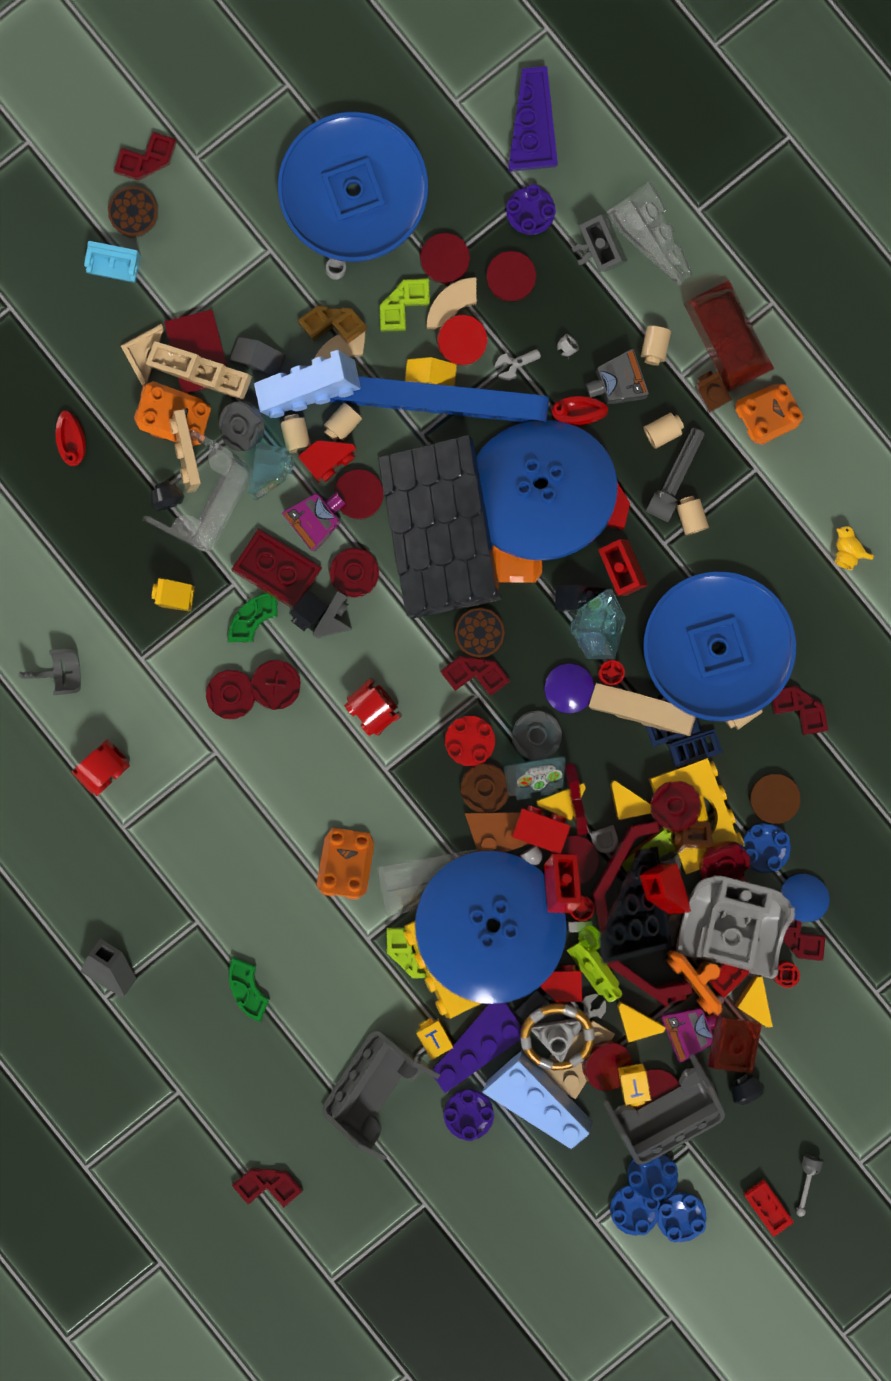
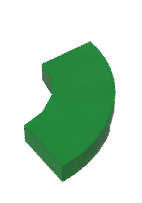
M263 593L250 599L243 605L231 622L228 632V643L254 642L255 632L260 624L270 618L278 617V600L268 593Z
M233 956L229 968V985L240 1009L247 1016L260 1023L270 998L264 995L256 985V965Z

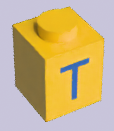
M431 1017L419 1024L420 1029L417 1030L416 1034L431 1060L453 1048V1043L439 1018L433 1021Z
M643 1064L618 1068L625 1104L640 1106L645 1104V1101H650L648 1081Z

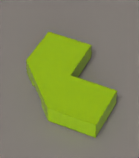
M404 279L391 295L380 304L381 331H406L405 306L430 305L429 279Z
M387 928V954L412 978H427L424 969H419L415 962L414 955H416V952H412V945L409 946L404 938L403 932L406 931L405 928Z

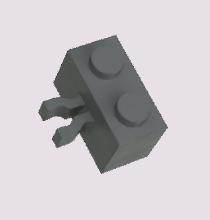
M601 214L579 225L587 244L576 245L572 247V250L575 253L581 249L583 251L590 250L583 259L578 260L579 265L586 264L593 257L599 272H607L628 261L608 215Z

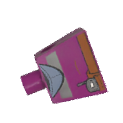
M337 492L326 501L320 494L316 493L287 509L282 514L310 550L316 551L341 524L342 521L335 512L346 503Z
M700 1006L660 1014L679 1062L685 1061L690 1058V1055H695L713 1044L715 1040L711 1030L724 1026L720 1014L718 1016L715 1014L705 1016Z

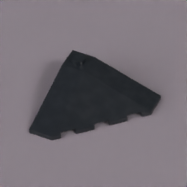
M658 847L637 850L633 865L621 886V892L617 900H615L608 916L609 919L599 936L602 964L672 947L668 914L646 899L640 879L642 873L660 864Z

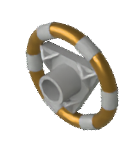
M550 1004L538 1008L525 1020L520 1035L521 1046L526 1056L537 1066L556 1071L570 1069L583 1062L591 1052L595 1039L594 1029L588 1017L579 1009L567 1004ZM553 1013H562L575 1018L535 1024L546 1015ZM581 1023L585 1037L584 1045L578 1053L564 1060ZM531 1031L558 1061L541 1057L533 1050L530 1038Z

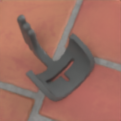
M74 649L49 650L54 664L53 671L19 672V677L23 679L54 677L55 690L53 695L72 694L81 690L79 658ZM62 659L64 660L65 671H72L71 674H66L65 686L63 681V669L61 662Z

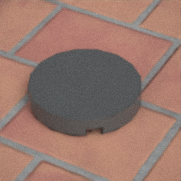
M247 401L233 402L224 407L218 423L219 430H222L223 436L221 437L224 443L229 448L238 452L252 450L257 447L263 439L265 430L264 420L260 411Z
M530 711L522 715L516 721L512 731V742L516 750L523 757L531 760H544L552 756L559 749L562 740L561 727L558 721L549 713L542 711Z

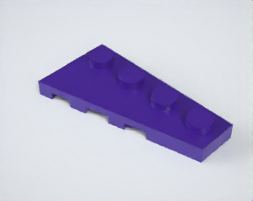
M547 66L522 69L508 172L558 166Z
M506 1003L488 1004L453 1045V1048L448 1050L433 1069L440 1074V1077L438 1079L435 1078L444 1093L520 1040L522 1026Z

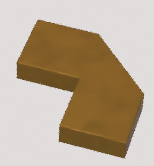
M316 306L298 319L299 325L313 341L334 327L346 343L349 344L368 330L366 324L352 308L331 309L327 306Z

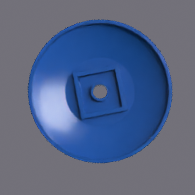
M362 112L337 113L322 118L308 126L295 138L288 148L279 171V202L285 220L292 232L304 245L314 252L343 262L369 261L382 257L398 248L417 228L427 203V171L423 158L414 142L402 129L392 122L379 116ZM356 184L361 188V191L357 196H350L346 192L348 186Z
M540 420L520 423L497 434L476 456L491 543L509 555L527 560H551L568 556L591 543L606 527L614 512L618 491L613 462L598 440L574 425L554 420H547V423ZM538 480L548 482L544 489L534 487L535 482Z
M707 572L681 581L658 601L645 629L644 658L655 687L676 708L688 715L703 720L733 721L762 710L783 690L795 663V632L785 607L764 585L736 573ZM716 642H721L725 645L726 652L722 655H717L713 653L712 645Z
M480 851L453 860L438 871L430 880L417 906L415 936L419 953L425 966L444 988L469 1001L499 1004L530 994L552 974L565 946L566 916L565 913H548L545 874L533 864L513 854L499 851ZM488 919H495L499 922L500 927L496 933L487 930L486 922Z

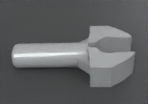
M535 349L513 359L508 357L506 353L498 358L494 369L504 364L512 365L509 371L498 375L501 379L512 380L517 377V368L541 358L539 350Z
M590 994L582 999L583 1013L588 1019L595 1016L601 1019L606 1012L605 1000L601 1002L597 1009L590 1011L591 1002L598 994ZM580 1023V1026H579V1028H578V1030H577L575 1036H576V1035L580 1032V1030L583 1028V1026L581 1025V1023Z

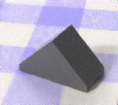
M238 337L230 361L268 376H273L279 373L285 354L261 341Z

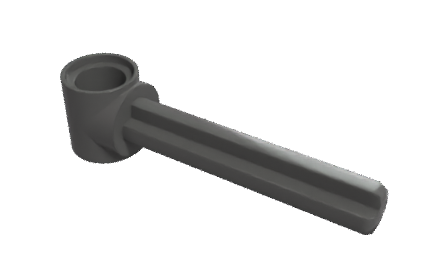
M698 428L690 430L662 490L654 492L645 512L667 523L669 522L678 503L674 497L705 436L703 431Z

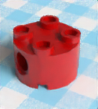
M372 678L365 681L352 695H348V702L344 706L353 717L357 715L363 722L360 726L368 736L372 734L379 736L388 725L399 720L402 714L399 711L395 713L394 710L398 708L397 705L380 685L373 686L375 680Z
M464 716L455 720L449 726L445 735V747L449 756L455 762L464 766H476L485 762L491 756L495 747V735L492 727L485 720L476 716Z
M108 738L71 773L91 794L94 793L98 796L112 783L109 779L111 776L117 779L131 765L128 763L129 760Z

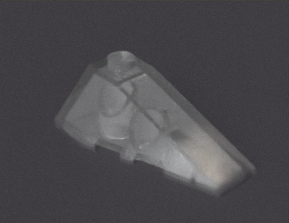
M649 181L606 212L618 231L679 286L692 275V272L681 246L674 242L672 233L675 230L672 224H667L663 214L666 210L664 203Z
M477 849L378 866L381 892L387 916L416 910L424 889L436 873L453 860L477 852Z

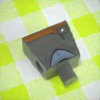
M634 349L599 366L596 370L598 380L586 383L589 397L592 398L603 394L607 404L642 400L647 398L649 394Z

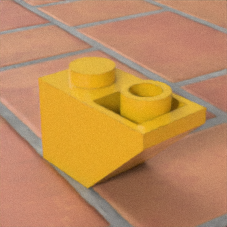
M158 578V584L153 585L152 599H155V604L162 608L191 611L195 587L191 584Z

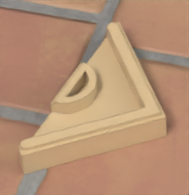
M162 324L121 345L142 386L148 384L152 367L147 366L146 362L154 341L159 343L161 341L164 331Z

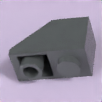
M101 938L87 956L80 971L121 998H124L136 981V977L123 953Z

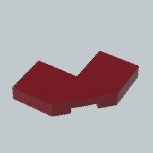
M152 132L145 155L121 148L114 173L139 181L170 165L177 140Z
M460 656L440 671L454 691L476 677L489 696H491L510 682L499 665L491 660Z
M797 686L784 687L771 702L773 714L792 711L799 712L802 735L829 731L824 705L811 698Z
M574 763L566 764L567 784L578 836L585 835L588 832L576 766Z
M792 921L785 932L784 943L799 959L823 961L826 936L801 933L802 922Z
M251 1168L232 1184V1187L247 1205L266 1189L270 1191L283 1208L303 1192L302 1187L287 1170Z

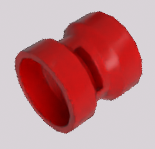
M615 660L603 663L598 671L600 681L607 686H614L620 683L625 675L623 665Z
M581 895V904L570 914L578 921L590 919L595 911L593 901L589 897Z
M778 961V974L773 978L774 982L785 988L795 986L800 978L798 968L789 961Z

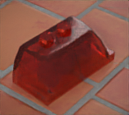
M729 280L684 302V306L717 371L721 374V379L728 393L774 370Z

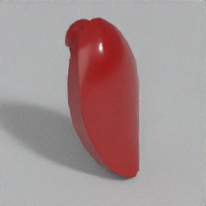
M581 396L562 399L552 407V415L555 419L571 425H584L604 418L608 412V407L603 402Z
M63 411L56 425V444L65 463L70 466H76L83 460L85 455V435L75 415L69 411Z

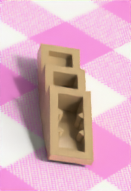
M156 341L153 343L146 362L147 366L244 400L252 376L247 373L228 368L221 363Z
M598 683L595 685L589 707L593 710L614 714L619 718L640 722L645 726L687 736L691 735L696 718L682 712L671 703Z

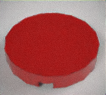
M467 315L452 316L439 329L437 336L438 349L444 358L453 364H472L480 359L486 349V330L481 322L474 317Z

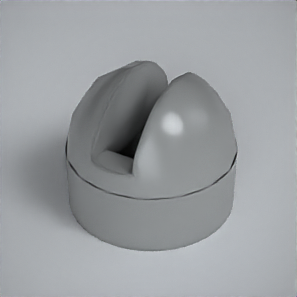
M333 259L328 260L326 263V273L329 278L339 280L345 275V262Z
M566 334L558 341L557 349L564 351L561 355L571 356L579 350V346L571 335Z
M535 845L520 855L521 858L534 866L538 865L542 860V852Z

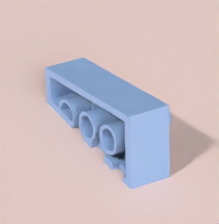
M335 350L330 352L331 358L329 359L318 357L312 360L313 365L311 366L298 365L291 368L289 375L278 373L254 383L260 412L270 418H278L284 416L286 411H302L307 409V405L313 403L325 404L331 401L330 398L336 396L348 397L353 395V391L361 389L355 360L341 351Z
M523 1049L486 1081L482 1093L570 1149L590 1134L592 1120L539 1066L526 1056Z

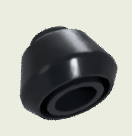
M164 481L155 485V490L152 491L151 506L156 511L166 510L183 503L185 496L175 484Z
M742 1073L733 1079L734 1083L731 1085L733 1102L740 1106L756 1100L764 1093V1085L753 1075L747 1076L746 1073Z

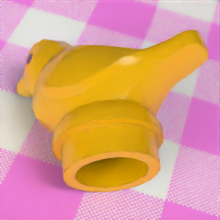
M844 526L836 529L839 537L836 542L838 549L834 561L836 565L847 570H853L854 566L858 564V559L873 560L874 555L865 551L862 544L855 537L851 527Z

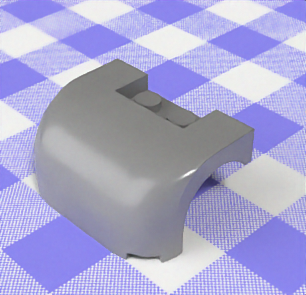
M721 876L704 879L695 886L688 899L691 911L683 913L675 952L697 960L702 958L749 970L748 973L773 979L778 974V960L785 932L790 923L794 921V908L782 895L783 893L773 889Z

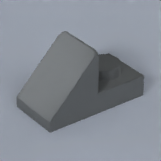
M340 592L336 593L312 634L314 637L323 638L352 630L347 625L336 620L337 615L343 616L349 605L346 603L347 596Z

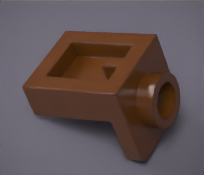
M711 371L703 374L698 378L699 382L695 386L709 413L732 400L720 379L721 374L719 371L714 374Z
M696 821L694 825L686 830L672 831L671 842L674 844L675 853H681L685 848L709 849L712 847L710 822Z

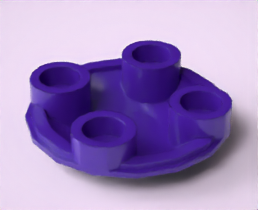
M530 185L516 191L509 198L506 205L507 218L511 226L518 232L526 235L539 234L547 230L553 223L556 215L555 203L552 197L546 191L540 189L538 185Z
M564 664L550 672L545 682L544 691L546 699L553 708L560 712L571 714L579 712L588 706L593 695L594 683L588 671L581 666Z
M467 1089L458 1091L450 1097L445 1105L443 1117L451 1134L459 1139L473 1141L489 1131L493 1124L494 1112L491 1102L485 1095L479 1091Z

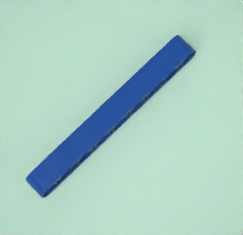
M359 377L361 389L353 391V395L330 398V402L343 404L344 402L351 405L517 422L540 420L547 423L549 397L543 395Z

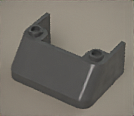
M374 1031L367 1037L325 1101L323 1115L357 1149L385 1161L387 1156L374 1145L381 1134V1124L375 1118L402 1076L408 1080H414L423 1071L438 1079L440 1074L418 1055L386 1034Z
M694 1054L689 1056L694 1068L686 1069L681 1074L679 1079L680 1087L636 1111L635 1107L631 1105H621L613 1111L608 1101L603 1103L636 1164L643 1165L718 1125L725 1118V1113L713 1086Z

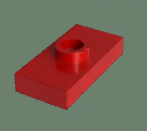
M722 964L719 967V976L709 980L708 983L725 998L749 974V970Z
M764 1179L743 1193L773 1237L794 1223Z

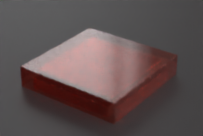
M717 1016L707 1067L753 1073L762 1024L754 1021Z

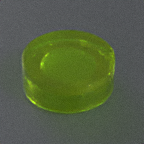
M588 925L579 931V942L586 951L594 952L600 948V933L594 926Z

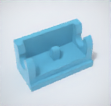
M88 241L84 263L86 273L136 283L141 259L138 250Z

